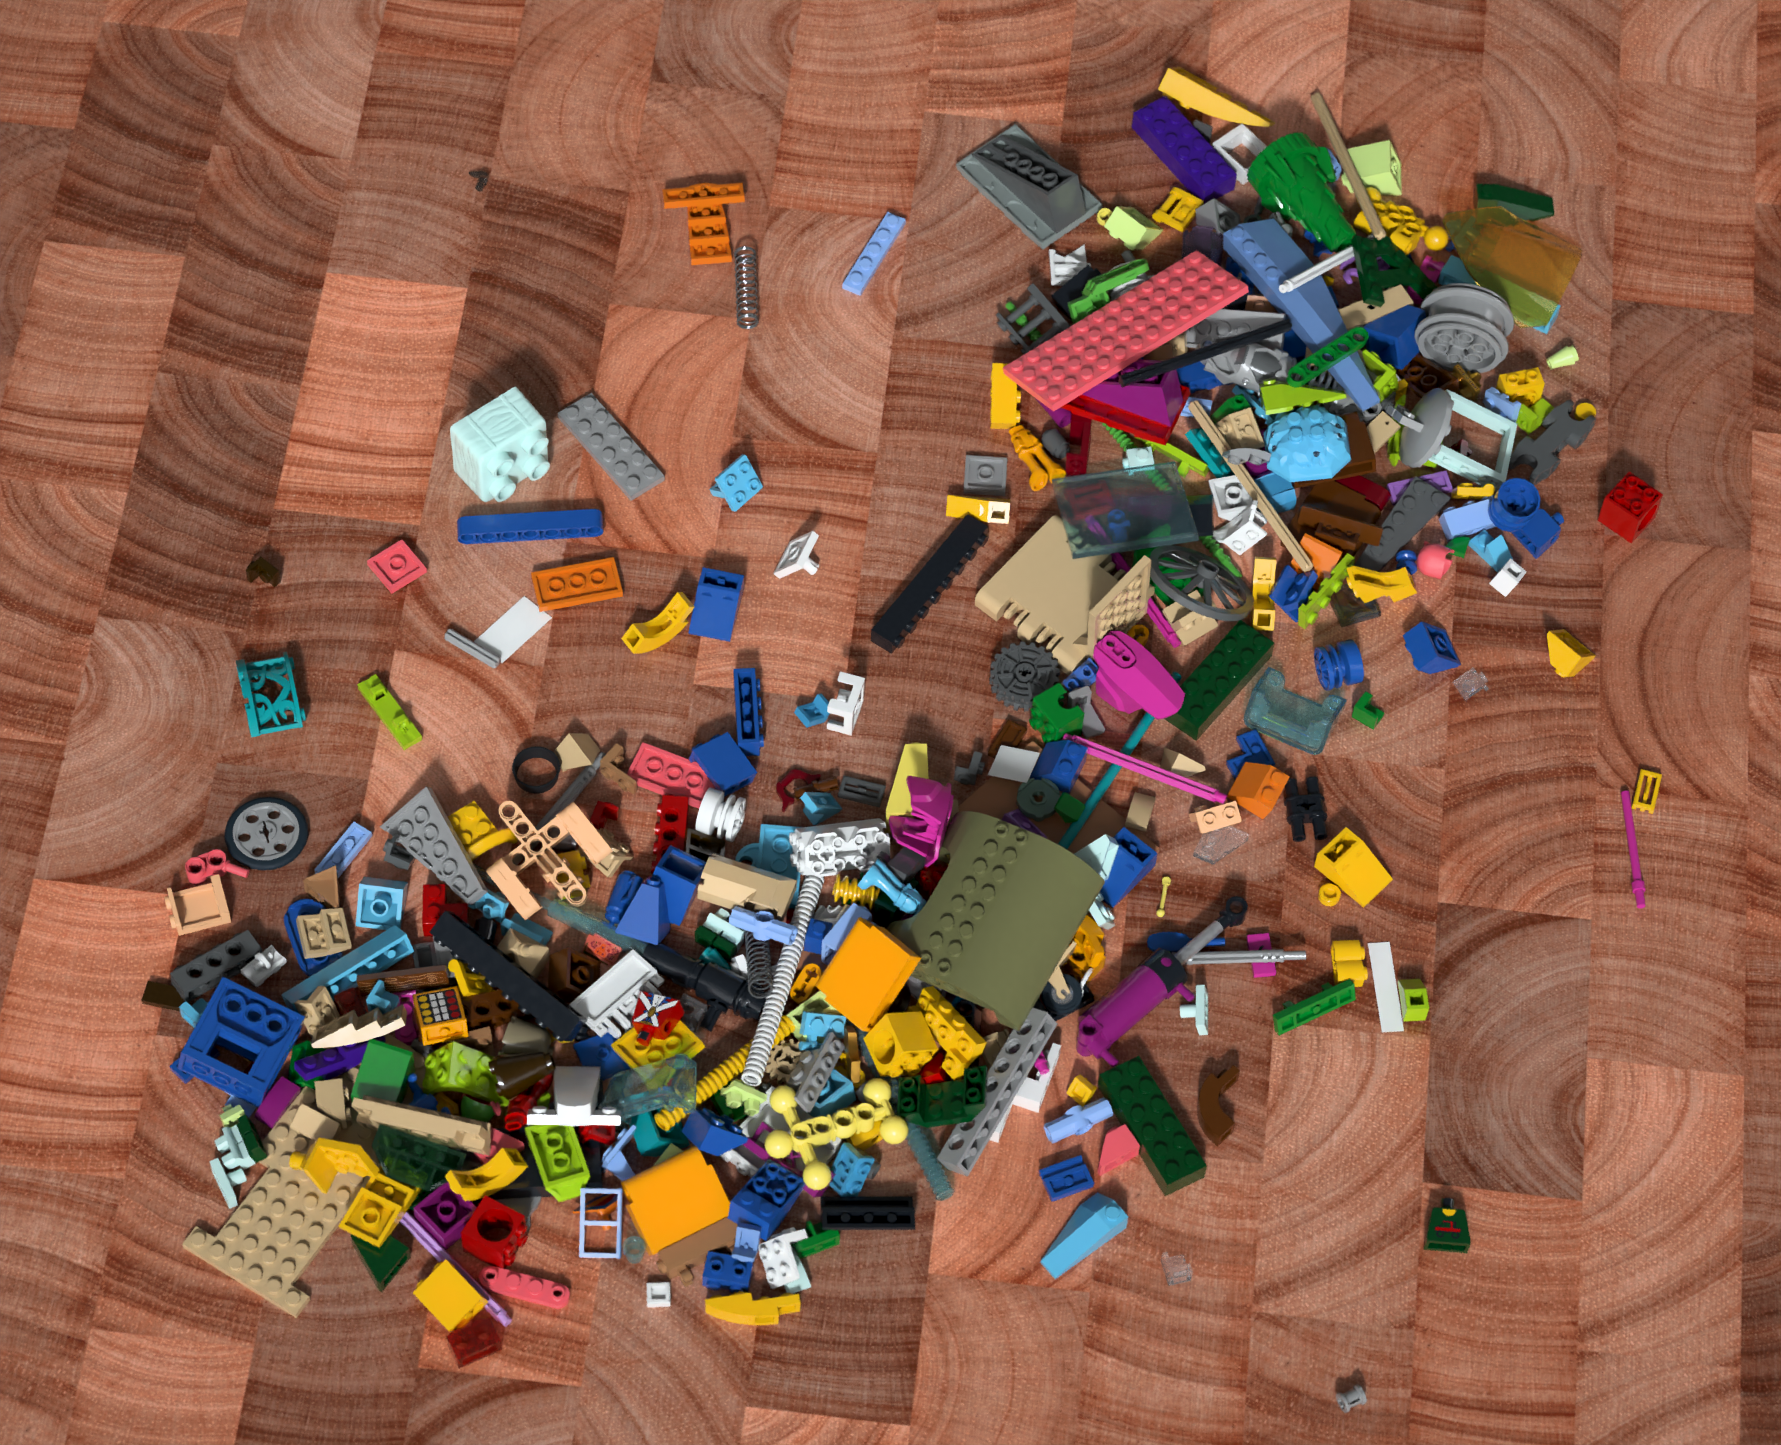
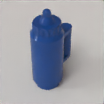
M625 870L617 877L605 913V918L609 921L610 927L620 923L641 886L643 879L634 872Z

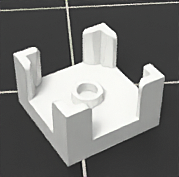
M840 671L838 682L853 685L852 691L839 689L837 700L830 699L827 712L844 717V723L829 720L827 729L852 736L864 701L865 678Z

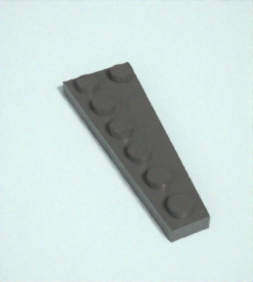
M1415 476L1382 524L1384 529L1379 546L1368 544L1354 566L1380 572L1448 504L1451 497Z

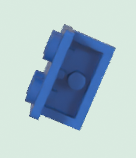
M1286 565L1269 597L1297 623L1298 608L1302 604L1306 605L1309 600L1308 597L1315 591L1312 587L1318 575L1314 571L1298 574L1290 565Z

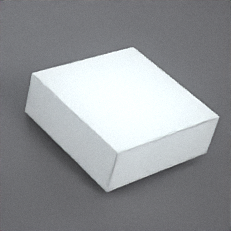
M670 1282L646 1283L647 1307H671Z

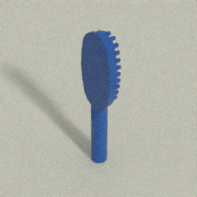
M1159 932L1148 937L1147 945L1152 952L1157 948H1163L1170 953H1177L1193 938L1178 932ZM1216 937L1204 947L1225 946V937Z

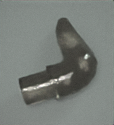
M483 170L469 172L471 177L479 178L475 189L481 192L484 186L487 185L488 173Z

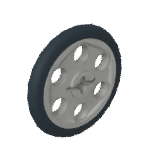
M259 797L244 803L233 812L226 824L224 832L225 843L229 853L240 864L256 870H274L291 863L301 854L308 838V824L302 812L292 803L281 798ZM277 811L280 813V816L277 819H271L268 817L269 813ZM251 815L259 818L255 823H248L246 820ZM264 824H266L267 831L269 832V843H267L266 836L264 835ZM287 825L295 828L291 833H284L282 829ZM241 834H249L251 836L246 842L238 839ZM278 844H285L287 846L282 852L274 849ZM256 848L265 850L261 856L253 855V851Z

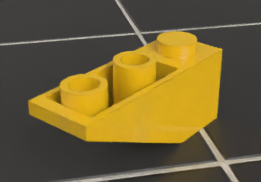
M947 495L946 516L964 518L969 514L979 521L1009 523L1010 499Z

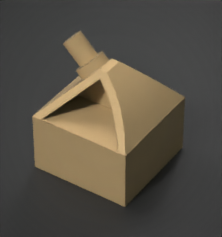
M512 928L508 930L497 946L536 979L549 961V947Z

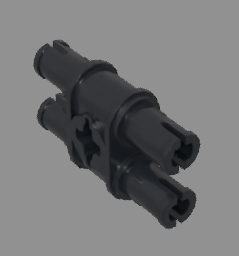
M1308 777L1306 779L1308 795H1299L1297 780L1289 778L1285 785L1286 798L1284 799V805L1287 809L1286 820L1291 825L1293 841L1302 842L1306 839L1304 823H1312L1316 840L1326 839L1325 821L1328 816L1325 812V798L1320 793L1318 778Z

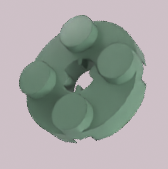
M1041 778V780L1028 779V782H1023L1018 789L1016 804L1025 816L1032 818L1034 821L1041 822L1056 813L1054 807L1060 798L1059 789L1052 781ZM1037 795L1039 797L1041 795L1043 797L1042 802L1034 801V796Z

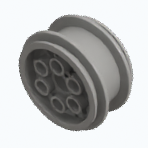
M1453 283L1436 288L1423 300L1421 309L1425 310L1426 318L1416 327L1415 341L1421 354L1440 368L1451 372L1453 367L1459 364L1465 372L1470 371L1473 374L1475 372L1484 373L1490 371L1506 358L1509 349L1506 337L1510 335L1514 328V317L1509 305L1501 296L1481 286Z

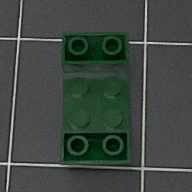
M987 1066L964 1068V1079L928 1085H926L921 1075L899 1078L897 1116L902 1117L907 1122L926 1128L971 1122L986 1107Z

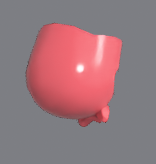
M1424 541V546L1420 549L1417 556V567L1423 575L1441 579L1453 562V560L1445 557L1448 553H1454L1455 551L1437 543L1430 544Z

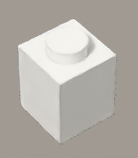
M1510 558L1489 584L1506 597L1527 571Z

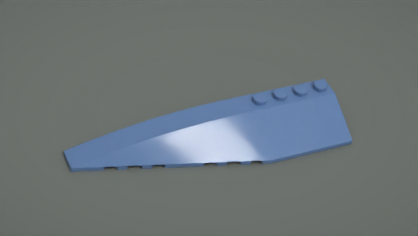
M1275 219L1239 224L1223 233L1224 250L1276 311L1286 314L1285 319H1289L1293 326L1291 328L1312 353L1317 352L1348 332L1322 275L1293 289L1291 292H1280L1279 286L1285 280L1314 266V264ZM1338 344L1340 350H1348L1345 344ZM1357 351L1328 369V372L1362 411L1380 403V398ZM1330 354L1322 355L1327 361L1333 360Z

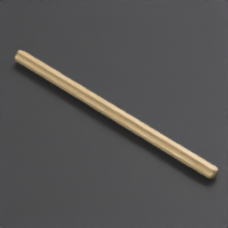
M1315 93V95L1311 96V101L1374 237L1377 240H1381L1386 236V232L1320 93Z
M1199 401L1190 402L1188 409L1221 456L1223 452L1231 450L1232 448ZM1223 457L1252 500L1258 501L1257 507L1302 571H1310L1314 566L1312 561L1243 464H1231L1227 461V458Z

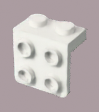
M795 1227L781 1231L782 1233L771 1235L768 1241L759 1244V1255L765 1268L767 1281L772 1289L799 1279L798 1268L790 1245L808 1238L805 1229L796 1231Z

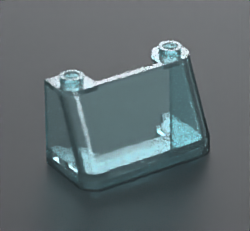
M1268 667L1252 690L1244 714V723L1250 729H1256L1257 732L1309 754H1320L1326 746L1345 708L1347 700L1337 695H1329L1322 705L1283 689L1285 685L1284 675Z
M676 1054L673 1057L627 1071H619L612 1076L598 1106V1110H602L603 1107H615L616 1110H621V1124L615 1125V1132L618 1134L624 1128L628 1129L632 1116L664 1107L671 1112L674 1111V1107L683 1108L685 1114L696 1111L697 1063L686 1054Z

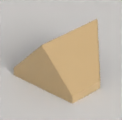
M569 733L554 750L559 759L562 772L572 768L593 765L598 752H600V749L589 734Z
M1164 748L1160 768L1183 777H1189L1206 770L1205 766L1178 752Z

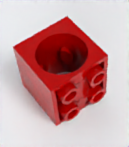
M1628 472L1604 498L1598 521L1632 544L1656 518L1663 494L1631 472Z
M485 1195L461 1232L463 1252L490 1266L506 1269L507 1266L510 1267L515 1261L516 1251L519 1247L522 1248L528 1239L525 1215ZM493 1228H503L510 1232L507 1238L497 1242L488 1241L482 1236L486 1231Z

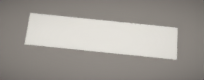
M1390 942L1368 943L1382 1032L1404 1031Z

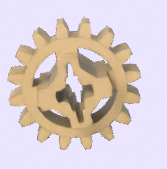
M790 1039L789 1043L783 1040L780 1046L775 1045L773 1050L770 1051L766 1073H770L771 1080L777 1078V1085H780L782 1082H785V1085H787L791 1072L796 1068L801 1054L805 1052L804 1050H799L800 1041L794 1044L793 1039Z

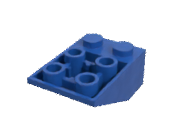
M702 568L688 634L731 641L744 592V575Z
M1125 827L1113 837L1119 844V848L1109 878L1105 880L1100 890L1104 898L1102 901L1111 908H1114L1155 867L1158 853Z
M768 1159L731 1200L728 1219L736 1224L741 1222L762 1227L760 1238L767 1241L780 1226L806 1184L800 1176Z

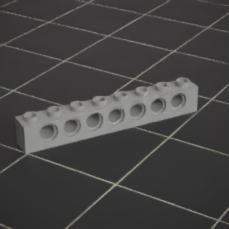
M1032 1008L1020 1031L1013 1029L987 1072L986 1107L971 1122L958 1123L937 1157L948 1170L967 1177L1057 1026V1022L1047 1012Z

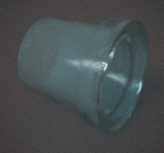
M629 1237L623 1243V1253L629 1262H640L645 1254L646 1244L640 1237ZM632 1249H638L640 1251L637 1254L629 1253V1251Z

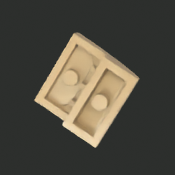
M343 908L321 909L319 914L297 916L296 924L305 959L327 956L351 949L352 945Z

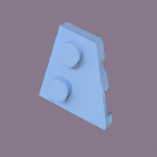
M1494 387L1486 390L1483 399L1486 409L1516 423L1521 403L1519 401L1510 402L1508 395L1499 392Z

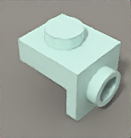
M1151 446L1126 449V457L1122 458L1124 471L1127 470L1128 477H1133V471L1154 468Z

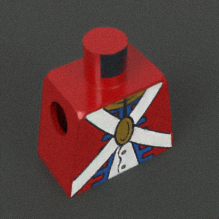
M641 991L632 1017V1024L636 1033L639 1034L636 1039L637 1042L643 1046H649L652 1038L667 1039L685 1013L680 1001Z

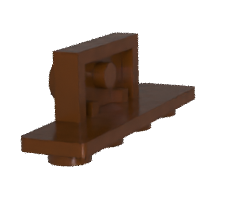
M1305 504L1301 507L1298 524L1316 529L1314 538L1326 544L1339 546L1344 550L1354 551L1358 541L1379 546L1384 529L1382 526Z

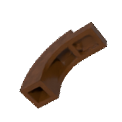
M1234 1065L1228 1070H1222L1217 1077L1211 1073L1204 1081L1199 1094L1197 1117L1200 1127L1217 1147L1234 1131L1235 1122L1223 1112L1218 1101L1220 1096L1238 1081L1240 1070Z

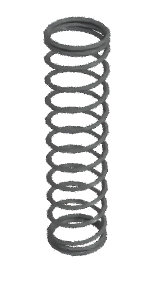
M742 246L734 251L737 298L736 317L739 327L752 329L759 324V317L757 316L758 303L756 302L758 300L756 296L758 291L756 289L757 283L755 282L757 280L755 276L757 273L755 269L756 251L751 247ZM740 250H751L754 255L742 254L740 256L736 254ZM745 255L752 256L750 258H739ZM741 263H742V264H751V263H754V267H753V268H752V267H743V268H740V267H738V265L741 264ZM740 270H743V271L754 270V271H755L754 274L747 273V274H742V275L739 274L738 272H739ZM741 276H742V277H752V276H754V277H755V280H754V281H752V280L740 281L739 278H740ZM741 283H743V284L755 283V287H743V288H741L739 285H740ZM754 289L756 291L755 294L746 293L742 295L739 293L741 290L749 291ZM742 296H743V297H752V296H755V297H756L755 301H753V300H744V301H741L739 298L742 297ZM741 303H756L755 307L742 308L739 305ZM753 309L756 310V313H755V314H753V313L741 314V313H740L741 310H753ZM745 317H751L756 320L753 322H745L741 319ZM739 321H741V322H743V323H748V324L754 323V322H756V323H755L754 325L744 326V325H741V324L739 323Z
M746 930L748 991L755 998H766L773 990L769 940L753 942L754 937L749 939L753 933L748 935L750 931ZM761 944H764V945L761 946V947L752 946V945H761ZM764 949L762 952H755L753 950ZM756 954H764V955H765V956H763V957H754V955H756ZM757 959H764V960H765V961H763V962H754V960H757ZM758 964H764V965H766V966L760 967V968H759V967H754L755 965H758ZM759 969L766 970L762 973L754 972ZM757 975H766L765 977H755ZM763 980V981H766V982H764V983H756L755 981ZM769 983L767 987L761 989L754 987L752 984L764 985ZM751 987L756 990H766L770 987V990L766 993L759 994L754 992L751 989Z

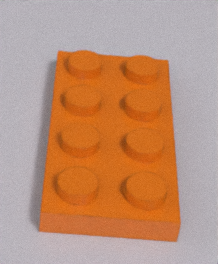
M614 557L531 572L539 612L623 597Z

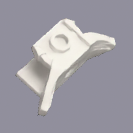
M1253 500V504L1247 510L1233 518L1223 527L1213 531L1212 539H1215L1218 543L1226 544L1240 556L1264 538L1267 532L1261 527L1267 523V520L1262 513L1257 511L1258 501Z

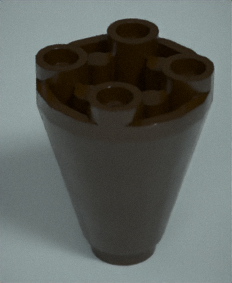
M545 1052L498 1055L493 1057V1061L489 1062L492 1075L496 1074L498 1081L495 1084L497 1093L507 1100L519 1095L551 1074V1071L556 1070L555 1062L550 1052L546 1054Z

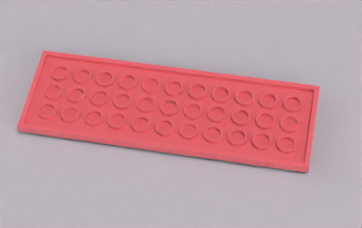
M1196 250L1004 366L1003 372L1054 412L1249 292L1248 285Z

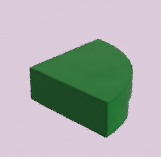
M1457 537L1449 541L1446 547L1453 549L1455 552L1448 554L1464 558L1470 537Z

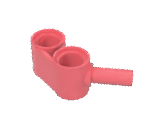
M219 849L190 858L185 864L188 881L193 885H201L207 880L208 876L219 874L222 877L227 872L245 878L249 875V869L231 864L230 860L226 859V854Z

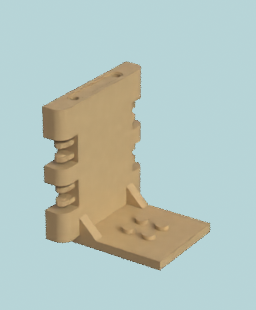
M1054 515L979 590L975 597V606L996 622L1002 616L1010 619L1016 612L1020 614L1014 621V625L1019 627L1017 637L1027 645H1030L1035 640L1041 644L1048 637L1052 638L1047 644L1046 649L1050 652L1052 651V660H1057V667L1069 676L1089 657H1092L1094 660L1093 651L1095 645L1110 631H1121L1127 634L1147 613L1148 599L1154 594L1155 587L1150 584L1151 559L1146 555L1128 573L1120 569L1112 576L1110 573L1116 565L1111 562L1112 555L1099 546L1093 549V547L1088 545L1081 552L1078 551V548L1083 543V540L1079 538V531L1059 516ZM1107 643L1108 646L1113 647L1111 643Z

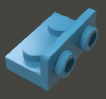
M843 1143L832 1165L831 1171L836 1175L829 1185L841 1197H857L875 1159L872 1156H862L850 1143Z

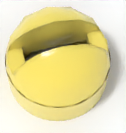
M1107 208L1100 209L1096 216L1097 222L1105 226L1112 211Z

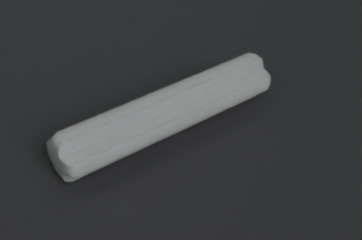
M448 629L444 635L446 641L492 668H497L501 662L500 657L453 629Z

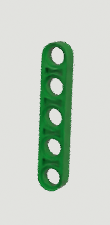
M1355 327L1291 367L1286 377L1287 383L1294 388L1301 387L1366 345L1369 337L1367 330L1362 327ZM1360 334L1364 340L1357 341L1353 335ZM1338 344H1345L1348 350H1340ZM1330 354L1333 360L1327 361L1322 355ZM1312 363L1316 365L1317 370H1309L1307 364ZM1297 373L1302 379L1296 381L1291 377V374Z

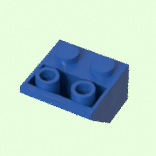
M693 1107L681 1131L699 1150L715 1156L743 1145L749 1139L742 1132L743 1129L733 1123L734 1120L724 1114L719 1117L707 1108L700 1110Z

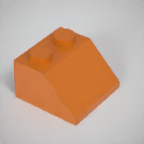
M1305 533L1300 546L1314 565L1310 571H1314L1318 575L1313 585V588L1318 590L1325 578L1328 577L1330 579L1332 577L1330 576L1331 572L1341 561L1343 552ZM1293 558L1290 566L1298 574L1307 573L1302 571Z
M1245 762L1230 788L1227 798L1236 801L1238 805L1264 819L1272 811L1290 776L1272 765Z

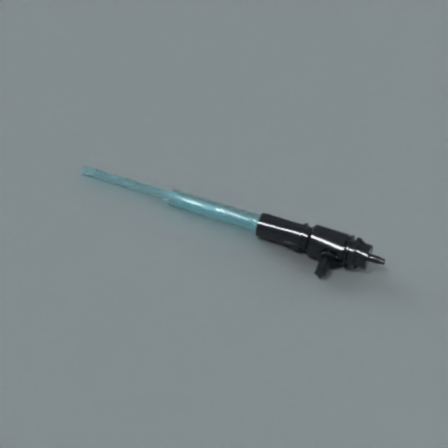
M474 864L483 881L498 887L487 874L486 869ZM531 891L542 905V908L548 911L547 915L587 935L591 934L594 936L596 934L622 948L621 951L627 954L634 950L654 967L658 973L670 978L674 984L687 990L693 989L695 995L707 1001L706 1005L709 1007L700 1024V1027L706 1031L712 1032L721 1013L726 1015L728 1009H732L734 1015H740L744 1019L753 1018L758 1021L760 1020L766 998H755L749 994L748 978L714 962L705 964L701 958L696 960L662 943L655 945L615 933L617 926L560 899L555 898L551 901ZM752 984L756 988H762L761 985ZM751 987V989L756 993H766L764 990H756Z

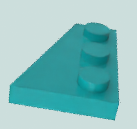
M1202 427L1191 429L1185 434L1216 478L1235 475Z

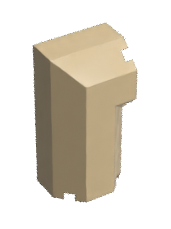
M712 854L708 858L701 875L703 885L699 884L698 899L731 910L738 906L755 913L768 911L774 915V919L783 922L795 894L797 880Z

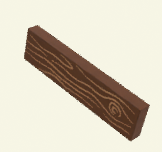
M446 965L357 975L356 980L361 997L369 996L379 979L384 982L385 991L390 993L450 986V977Z

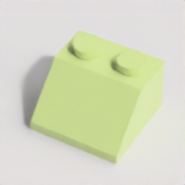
M1116 206L1104 226L1109 230L1108 233L1112 237L1123 240L1124 245L1131 250L1144 249L1163 231V229L1133 207Z

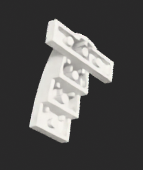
M556 1066V1070H554L555 1110H547L544 1106L533 1107V1109L528 1110L527 1124H557L564 1126L620 1125L621 1110H616L615 1107H603L602 1110H595L599 1092L600 1067Z

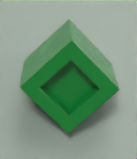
M1365 691L1354 706L1352 718L1374 730L1384 717V712L1371 705L1373 695Z

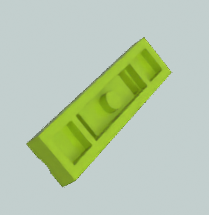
M1134 436L1135 439L1145 444L1144 447L1151 446L1152 454L1157 450L1180 463L1177 474L1184 478L1190 469L1203 477H1206L1209 472L1207 464L1169 443L1165 446Z
M376 674L357 684L358 690L403 750L422 740L420 732Z

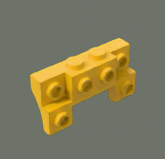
M934 986L925 987L922 989L916 1005L909 1006L907 1012H922L933 1038L947 1052L941 1067L954 1081L961 1080L964 1068H968L982 1054L987 1042Z

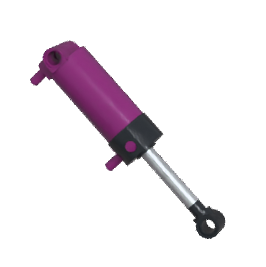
M1238 896L1229 898L1225 908L1219 912L1220 916L1176 954L1173 955L1163 948H1157L1136 969L1081 1014L1078 1018L1079 1030L1076 1051L1082 1056L1093 1055L1097 1059L1102 1057L1108 1064L1115 1067L1119 1061L1109 1052L1111 1045L1162 1001L1169 999L1178 991L1188 1002H1191L1195 995L1184 986L1187 982V974L1182 965L1228 926L1233 927L1243 924L1248 908L1245 899Z

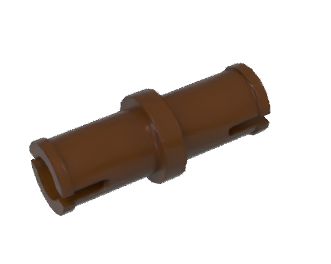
M834 776L818 782L814 780L811 784L795 787L793 790L796 801H799L805 792L827 793L839 790Z

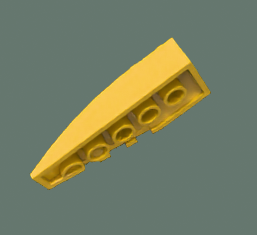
M1181 67L1168 68L1158 90L1163 92L1162 95L1168 99L1173 100L1175 98L1180 101L1179 105L1190 109V107L1220 119L1264 127H1272L1276 123L1255 110L1248 111V106L1242 102L1231 101L1232 96L1220 91L1216 92L1217 87Z

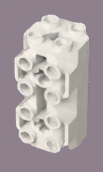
M877 818L795 828V831L789 834V841L793 849V854H790L791 866L796 867L801 875L816 874L818 877L837 875L842 870L859 869L861 872L868 871L877 861V855L881 851L890 856L889 834L883 832V828H887L883 820Z

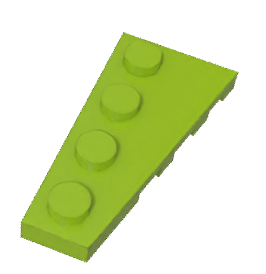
M1347 553L1332 570L1330 575L1332 577L1330 579L1327 577L1321 582L1318 593L1313 591L1308 597L1307 604H1302L1298 608L1299 626L1306 629L1309 624H1314L1319 615L1317 613L1321 608L1325 609L1328 606L1331 595L1341 589L1342 581L1346 576H1349L1346 568L1354 566L1355 557Z

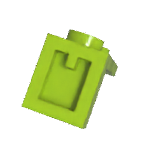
M1543 398L1530 408L1522 404L1516 424L1529 435L1542 425L1544 419L1554 407Z

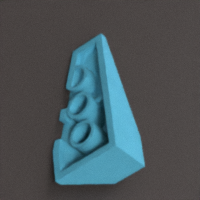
M1097 1192L1078 1207L1042 1258L1041 1264L1054 1279H1057L1126 1229L1128 1215L1115 1200Z

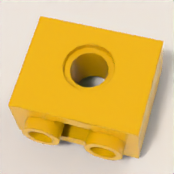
M1537 367L1499 375L1496 389L1508 395L1510 402L1519 401L1521 405L1524 404L1530 407L1541 399L1545 383Z

